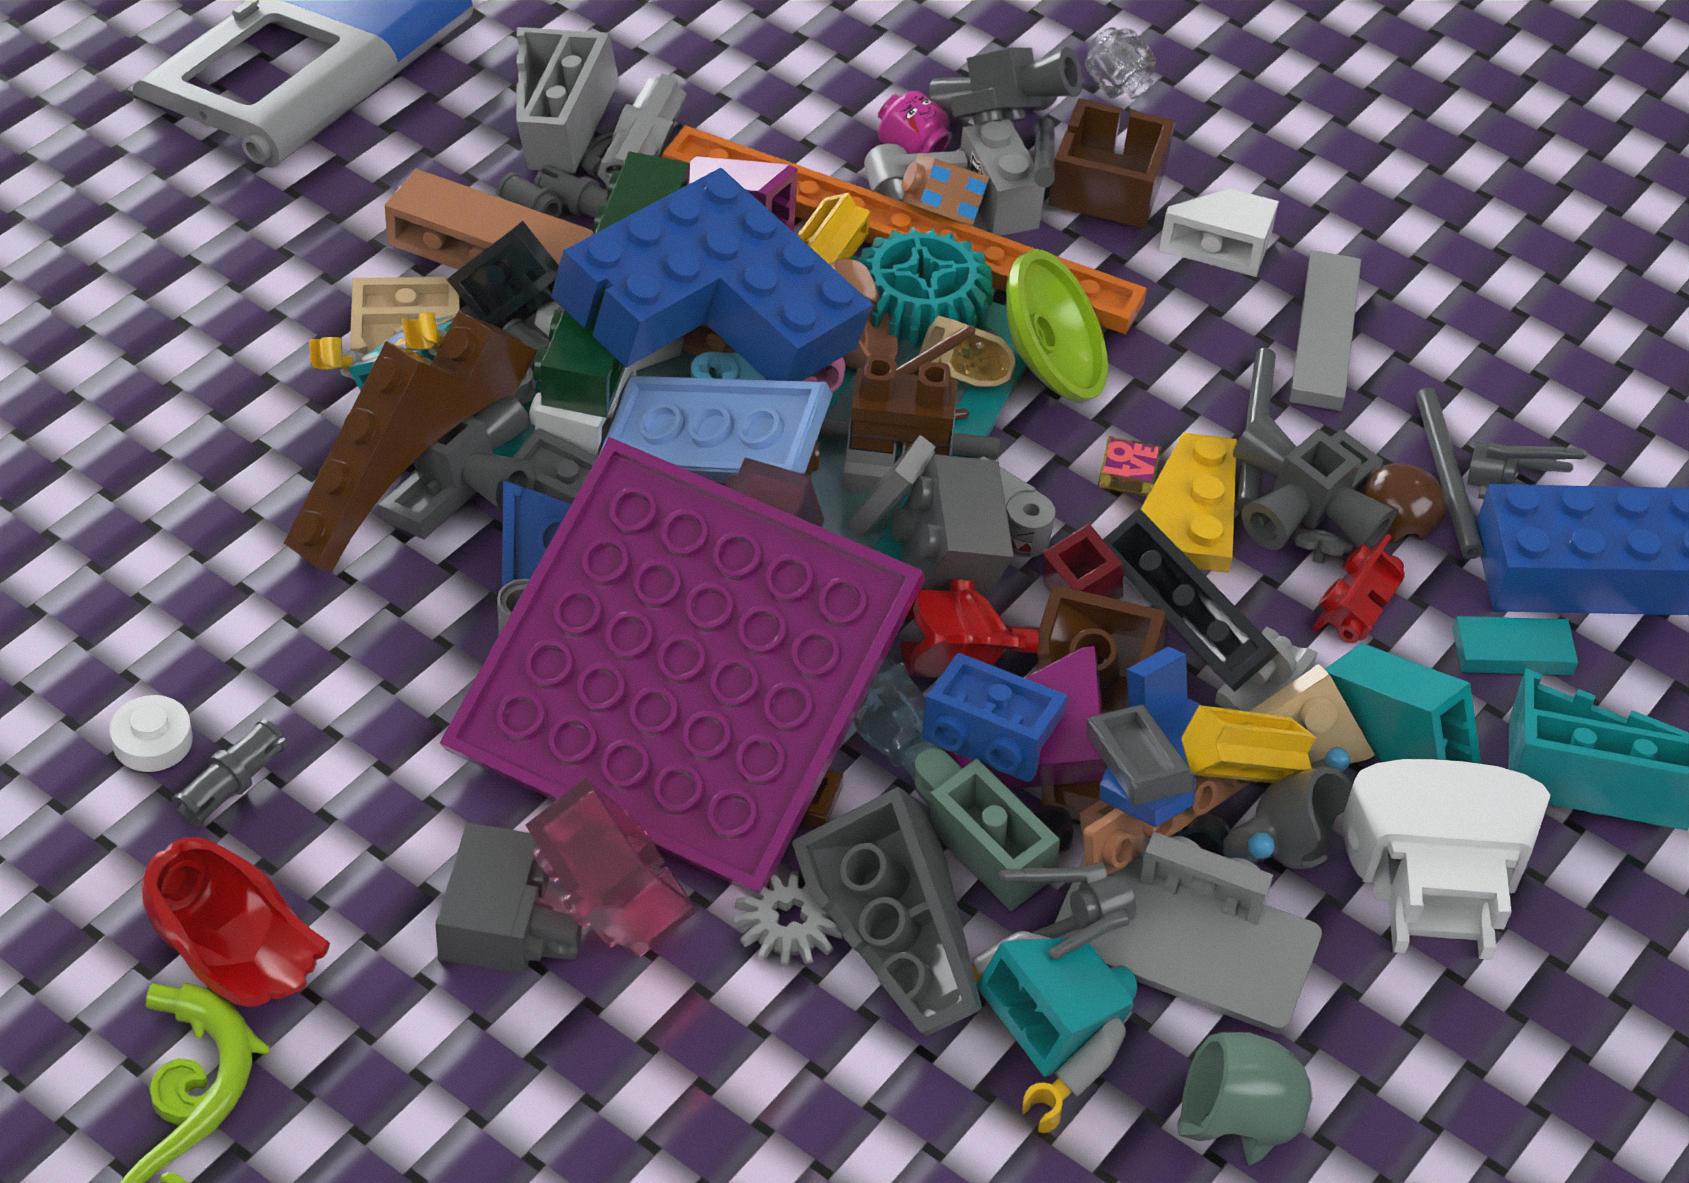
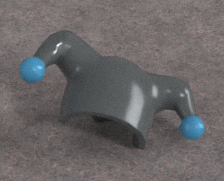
M1341 747L1331 748L1326 753L1324 759L1311 763L1312 769L1285 776L1268 787L1258 803L1256 816L1235 828L1223 839V854L1227 858H1242L1252 863L1272 857L1282 865L1294 869L1310 870L1328 859L1327 849L1331 827L1336 817L1344 813L1353 786L1348 777L1342 773L1350 763L1348 753Z

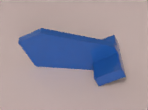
M1168 646L1127 669L1128 708L1144 705L1188 766L1181 738L1198 706L1201 704L1187 698L1186 654ZM1107 767L1100 783L1101 801L1153 827H1157L1194 805L1197 775H1193L1192 792L1134 806Z

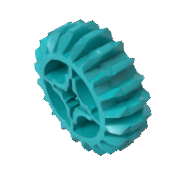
M911 227L909 233L904 235L892 230L888 239L875 238L872 247L862 250L858 261L868 268L880 295V299L874 306L871 314V325L877 328L883 319L884 313L888 312L890 316L888 335H894L898 341L901 339L909 341L912 349L916 343H923L928 328L938 316L953 319L975 328L983 327L989 306H992L993 276L991 275V267L985 263L984 253L973 251L971 241L958 243L953 232L941 236L935 233L934 228L929 233H918L914 227Z

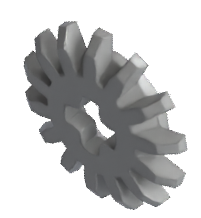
M791 871L788 887H783L781 880L774 873L769 882L771 890L764 886L760 894L750 892L756 898L741 897L737 898L735 908L748 912L733 918L734 928H751L741 937L740 942L746 947L758 941L762 946L756 957L765 961L771 952L780 954L781 966H789L790 955H801L805 965L814 963L811 950L815 947L826 955L833 951L832 945L825 937L826 935L840 939L843 937V933L831 921L832 919L827 912L823 911L809 895L806 884L802 889L798 888V871ZM793 905L801 908L800 918L805 921L803 924L794 921L789 923L787 927L778 924L779 913L775 911L777 908L785 911L789 910Z

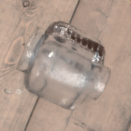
M1116 27L1107 28L1089 43L1086 49L1088 56L1085 62V69L1108 98L1119 99L1128 95L1130 99H1136L1152 86L1153 79L1151 76L1155 71L1157 60L1135 31L1126 28L1119 30Z

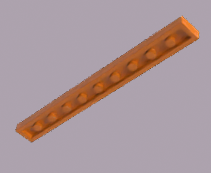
M686 125L662 153V158L690 162L695 157L790 164L798 169L795 217L808 221L824 198L849 193L856 206L871 211L868 236L864 240L865 242L873 244L875 238L888 239L892 230L903 235L908 234L911 227H914L918 233H929L934 228L935 233L941 236L953 232L956 242L971 241L973 251L984 253L985 263L991 267V275L993 276L992 287L1005 292L1008 277L1016 258L1035 249ZM1055 256L1072 272L1092 304L1100 326L1126 335L1145 303L1147 288Z

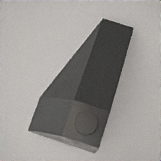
M896 787L791 841L809 895L823 911L827 912L843 933L842 936L853 950L862 956L878 976V981L922 1035L927 1037L982 1010L948 864L930 814L924 806L900 787Z

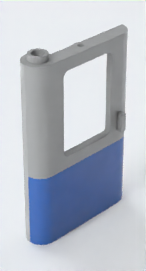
M246 0L234 8L232 14L135 82L133 95L197 120L205 126H212L242 138L243 150L253 162L273 168L467 21L473 13V4L471 0ZM270 22L333 45L275 90L252 105L238 103L187 83L191 78Z

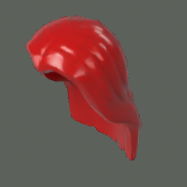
M200 837L182 838L168 845L166 850L159 851L146 867L141 882V895L144 910L153 929L168 946L179 952L193 973L209 989L233 1004L257 1007L267 1003L271 998L280 1000L295 992H301L307 985L306 975L312 973L316 967V960L323 958L328 952L330 943L298 918L279 894L272 881L261 870L242 857L212 841Z

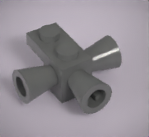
M1009 47L967 57L970 77L934 78L929 86V99L948 114L950 124L964 117H973L974 125L1010 119L1011 122L1026 119L1024 110L1043 111L1052 106L1057 97L1078 96L1082 89V71L1076 54L1069 47L1060 49L1034 62L1032 48Z
M504 397L459 423L431 445L413 462L416 472L378 504L384 522L425 540L477 492L503 512V480L533 490L535 471L529 461L494 455L492 451L529 430L530 419L522 404L515 397L513 400Z
M1263 413L1245 429L1234 447L1233 457L1277 477L1273 491L1245 505L1241 513L1242 523L1249 536L1266 549H1281L1300 522L1314 530L1328 517L1333 520L1356 548L1362 543L1370 548L1387 533L1397 515L1396 509L1358 492L1368 482L1372 474L1381 467L1383 459L1342 429L1337 431L1332 437H1329L1318 428L1300 445L1296 446L1267 413Z

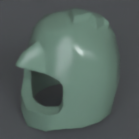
M1220 1032L1208 1036L1197 1050L1188 1071L1183 1090L1181 1115L1177 1123L1179 1136L1196 1141H1205L1225 1134H1237L1241 1137L1248 1166L1263 1160L1275 1145L1289 1142L1305 1127L1313 1095L1311 1082L1304 1066L1294 1053L1276 1041L1265 1037L1240 1032Z

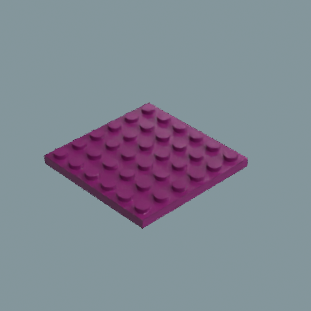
M608 437L441 739L440 744L448 752L739 888L760 894L764 886L768 887L771 876L776 872L925 581L924 572Z

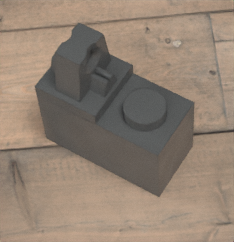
M466 822L435 923L438 960L523 975L526 973L529 960H541V957L576 960L582 937L581 917L554 911L552 906L539 902V898L543 899L545 896L550 874V862L541 860L540 834Z

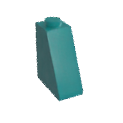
M1360 643L1325 668L1375 756L1382 762L1401 759H1435L1481 764L1470 682L1364 643Z

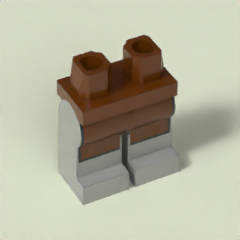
M870 355L867 358L864 369L857 368L841 488L871 491L895 463L897 441L903 442V454L921 435L936 447L934 449L935 454L952 456L958 380L951 379L948 364L926 362L920 365L919 375L897 373V363L891 357ZM928 464L925 466V468L923 469V471L921 472V474H920L919 476H922V474H923V472L925 471V469H926V467L928 466ZM912 486L905 492L904 495L910 496Z

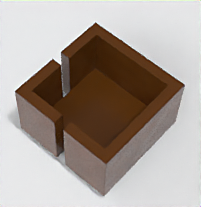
M1078 98L1067 131L1064 134L1055 158V180L1051 185L1048 205L1074 213H1083L1121 224L1146 228L1167 168L1175 120L1132 110L1129 116L1123 155L1115 153L1122 108Z

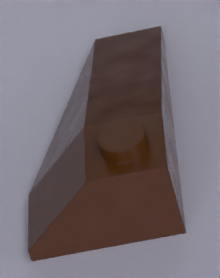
M1053 585L1038 630V669L1041 670L1082 647L1094 646L1099 668L1102 714L1128 708L1127 669L1167 647L1169 633L1166 611ZM1101 781L1042 786L1043 806L1062 807L1070 813L1072 823L1080 824V812L1101 800Z

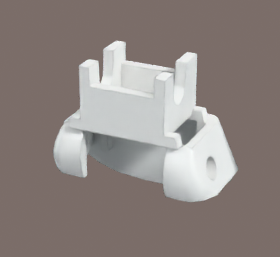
M1401 759L1381 762L1359 771L1354 780L1342 817L1343 838L1346 851L1356 873L1363 878V882L1375 883L1373 891L1376 900L1389 901L1393 953H1406L1410 942L1409 936L1477 940L1479 959H1492L1496 950L1495 929H1505L1511 915L1509 893H1515L1531 856L1549 802L1550 794L1542 783L1525 774L1498 766L1435 759ZM1388 851L1391 859H1401L1393 884H1390Z

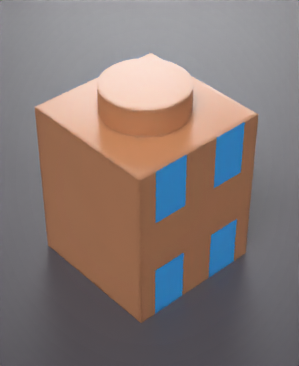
M918 153L916 161L908 166L904 174L902 189L905 193L902 201L973 226L989 177Z

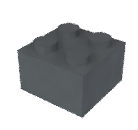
M934 454L922 476H918L914 482L911 494L903 508L896 510L892 522V536L895 542H899L901 562L923 570L925 581L920 590L950 591L951 579L974 580V590L987 598L1014 558L999 461Z

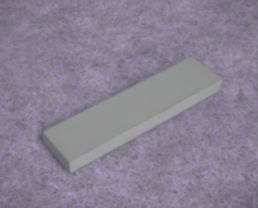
M1314 250L1310 252L1289 402L1342 411L1346 395L1361 265L1360 258Z

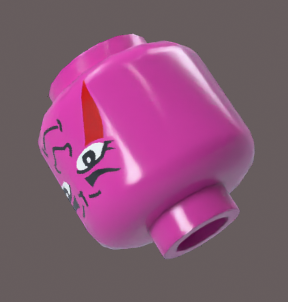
M909 91L900 97L894 94L885 101L879 110L878 118L881 122L878 129V137L883 144H897L903 147L907 154L943 152L951 140L952 133L949 131L950 118L948 114L920 91Z

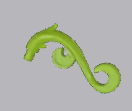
M152 983L148 989L146 996L147 1009L175 1014L177 1021L191 1024L196 1038H202L205 1031L211 1035L219 1051V1070L214 1084L199 1097L189 1096L188 1091L194 1088H206L208 1078L202 1066L194 1060L177 1058L162 1064L155 1072L150 1085L154 1111L164 1121L179 1126L140 1159L124 1176L121 1183H145L157 1172L216 1130L234 1109L245 1090L252 1067V1053L267 1055L270 1052V1047L255 1035L234 1005L212 990L190 983H184L181 988ZM172 1172L161 1175L160 1183H187L184 1178Z

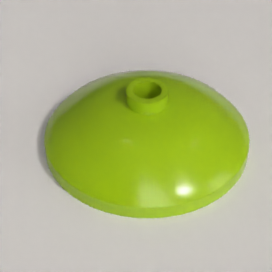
M1034 249L1020 255L1012 265L1006 288L1007 321L1014 349L1032 373L1056 394L1071 401L1081 403L1099 396L1107 382V350L1098 318L1085 291L1072 272L1051 253Z

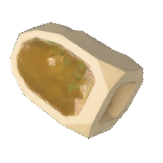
M938 316L928 328L919 353H923L969 325ZM975 328L976 332L973 336L931 361L948 364L951 378L978 388H993L1012 379L1016 366L1012 349L1001 337Z

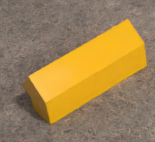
M849 193L824 198L797 236L828 264L839 259H851L868 236L871 211L856 206Z
M1199 705L1181 739L1188 766L1193 775L1275 783L1290 774L1312 769L1308 752L1317 737L1291 717Z

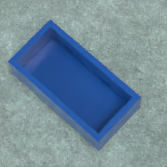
M1522 484L1488 485L1476 525L1484 548L1481 561L1493 612L1689 615V488Z

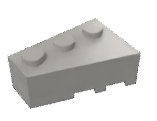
M517 27L519 54H517L519 82L517 83V125L527 169L543 171L542 167L549 164L562 172L575 173L619 82L610 33Z

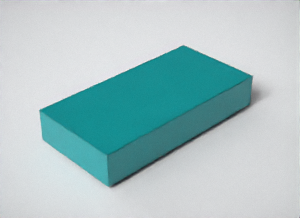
M1456 616L1452 630L1461 672L1523 674L1525 668H1528L1543 675H1574L1578 659L1568 619Z

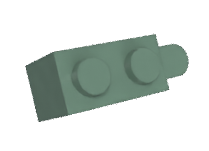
M929 748L920 752L915 760V789L917 794L930 806V817L938 839L1012 912L1048 883L1002 882L998 879V873L1003 869L1058 868L1060 839L978 759L962 768L941 749Z

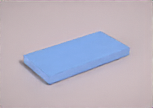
M630 376L602 448L608 437H611L717 483L800 487L833 393L826 382Z

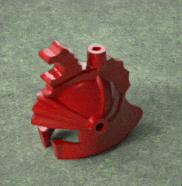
M951 579L950 591H919L905 619H915L916 624L926 638L922 642L901 641L900 645L902 657L910 675L940 678L958 652L989 665H993L1006 649H1009L1010 652L1037 653L1039 627L1004 624L990 602L978 591L974 590V580Z

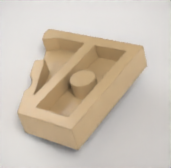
M449 277L353 278L350 350L365 355L403 329V318L419 319L418 315L423 312L434 313L436 319L457 314L458 310H460V295L447 281Z
M1320 664L1249 711L1291 717L1317 738L1308 752L1310 763L1324 759L1326 753L1334 747L1344 749L1350 757V763L1368 760L1375 755L1331 676Z

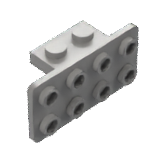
M1153 832L1145 851L1144 860L1137 858L1118 871L1126 877L1134 893L1136 902L1134 919L1129 921V925L1108 931L1089 943L1109 968L1120 965L1126 966L1132 971L1136 981L1272 1033L1284 1032L1290 1024L1322 936L1320 926L1310 920L1266 905L1273 874L1260 870L1254 863L1242 858H1226L1201 849L1198 844L1185 837H1168ZM1084 856L1079 865V868L1085 867ZM1072 882L1055 923L1073 916L1070 896L1072 892L1079 889L1082 882ZM1079 928L1057 938H1068L1084 928Z

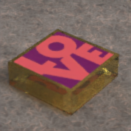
M1108 436L1098 487L1148 496L1155 483L1162 446Z

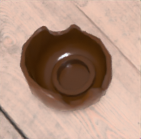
M1395 463L1379 468L1372 474L1361 491L1362 494L1397 510V515L1387 531L1392 536L1389 543H1396L1407 534H1417V538L1423 540L1446 516L1445 492L1436 478L1423 468L1411 464Z

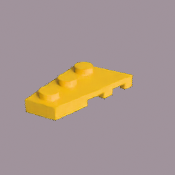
M1183 432L1141 510L1198 569L1229 573L1233 558L1236 458L1233 457V450L1237 439Z

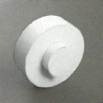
M148 695L135 698L121 706L114 714L110 723V736L117 759L125 766L137 771L154 772L172 767L187 755L192 745L193 735L187 710L178 701L166 696Z

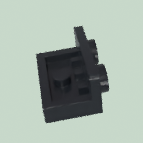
M521 221L453 273L447 281L478 319L503 329L511 320L520 318L515 312L517 309L523 306L529 314L551 297L552 291L548 285L556 279L559 265L525 222Z

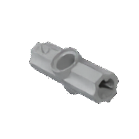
M663 73L659 77L648 78L633 106L625 105L617 122L611 145L601 160L597 175L604 181L607 190L612 172L614 170L621 171L628 151L662 157V153L668 146L674 122H676L680 111L683 109L687 94L679 86L678 79Z

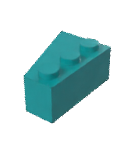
M1525 668L1509 717L1508 770L1525 774L1542 783L1550 794L1548 802L1550 805L1688 831L1689 732L1633 710L1628 718L1593 705L1596 695L1578 689L1575 697L1540 684L1543 674Z

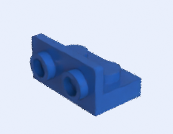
M958 652L926 696L922 737L925 741L972 760L978 759L982 764L1026 782H1031L1038 771L1040 750L1066 713L1068 695Z

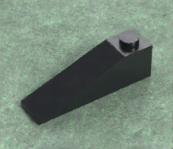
M1140 508L1103 539L1123 564V580L1149 607L1166 611L1168 626L1234 692L1279 654L1273 644Z

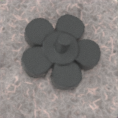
M1295 529L1291 535L1295 539L1297 546L1314 550L1312 561L1317 563H1323L1325 554L1343 556L1344 552L1352 553L1355 545L1350 540L1324 530Z

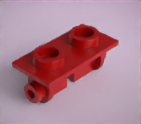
M1387 533L1370 548L1362 543L1351 553L1341 567L1347 573L1344 580L1341 578L1336 580L1320 598L1318 604L1324 610L1311 629L1316 632L1329 622L1338 630L1339 637L1347 643H1356L1367 638L1372 627L1383 612L1381 607H1384L1390 601L1405 578L1403 562L1398 557L1388 555L1383 551L1392 536Z

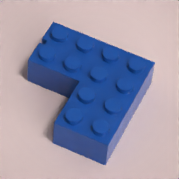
M722 167L563 250L551 297L585 329L593 324L603 287H606L607 289L604 293L592 336L626 368L706 323L766 380L803 381L855 350L873 307V303Z

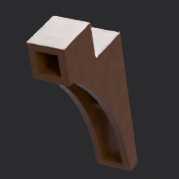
M458 310L434 360L386 341L371 367L370 373L283 544L315 567L332 572L355 532L374 505L397 478L431 445L459 423L504 397L513 400L538 350L507 331Z

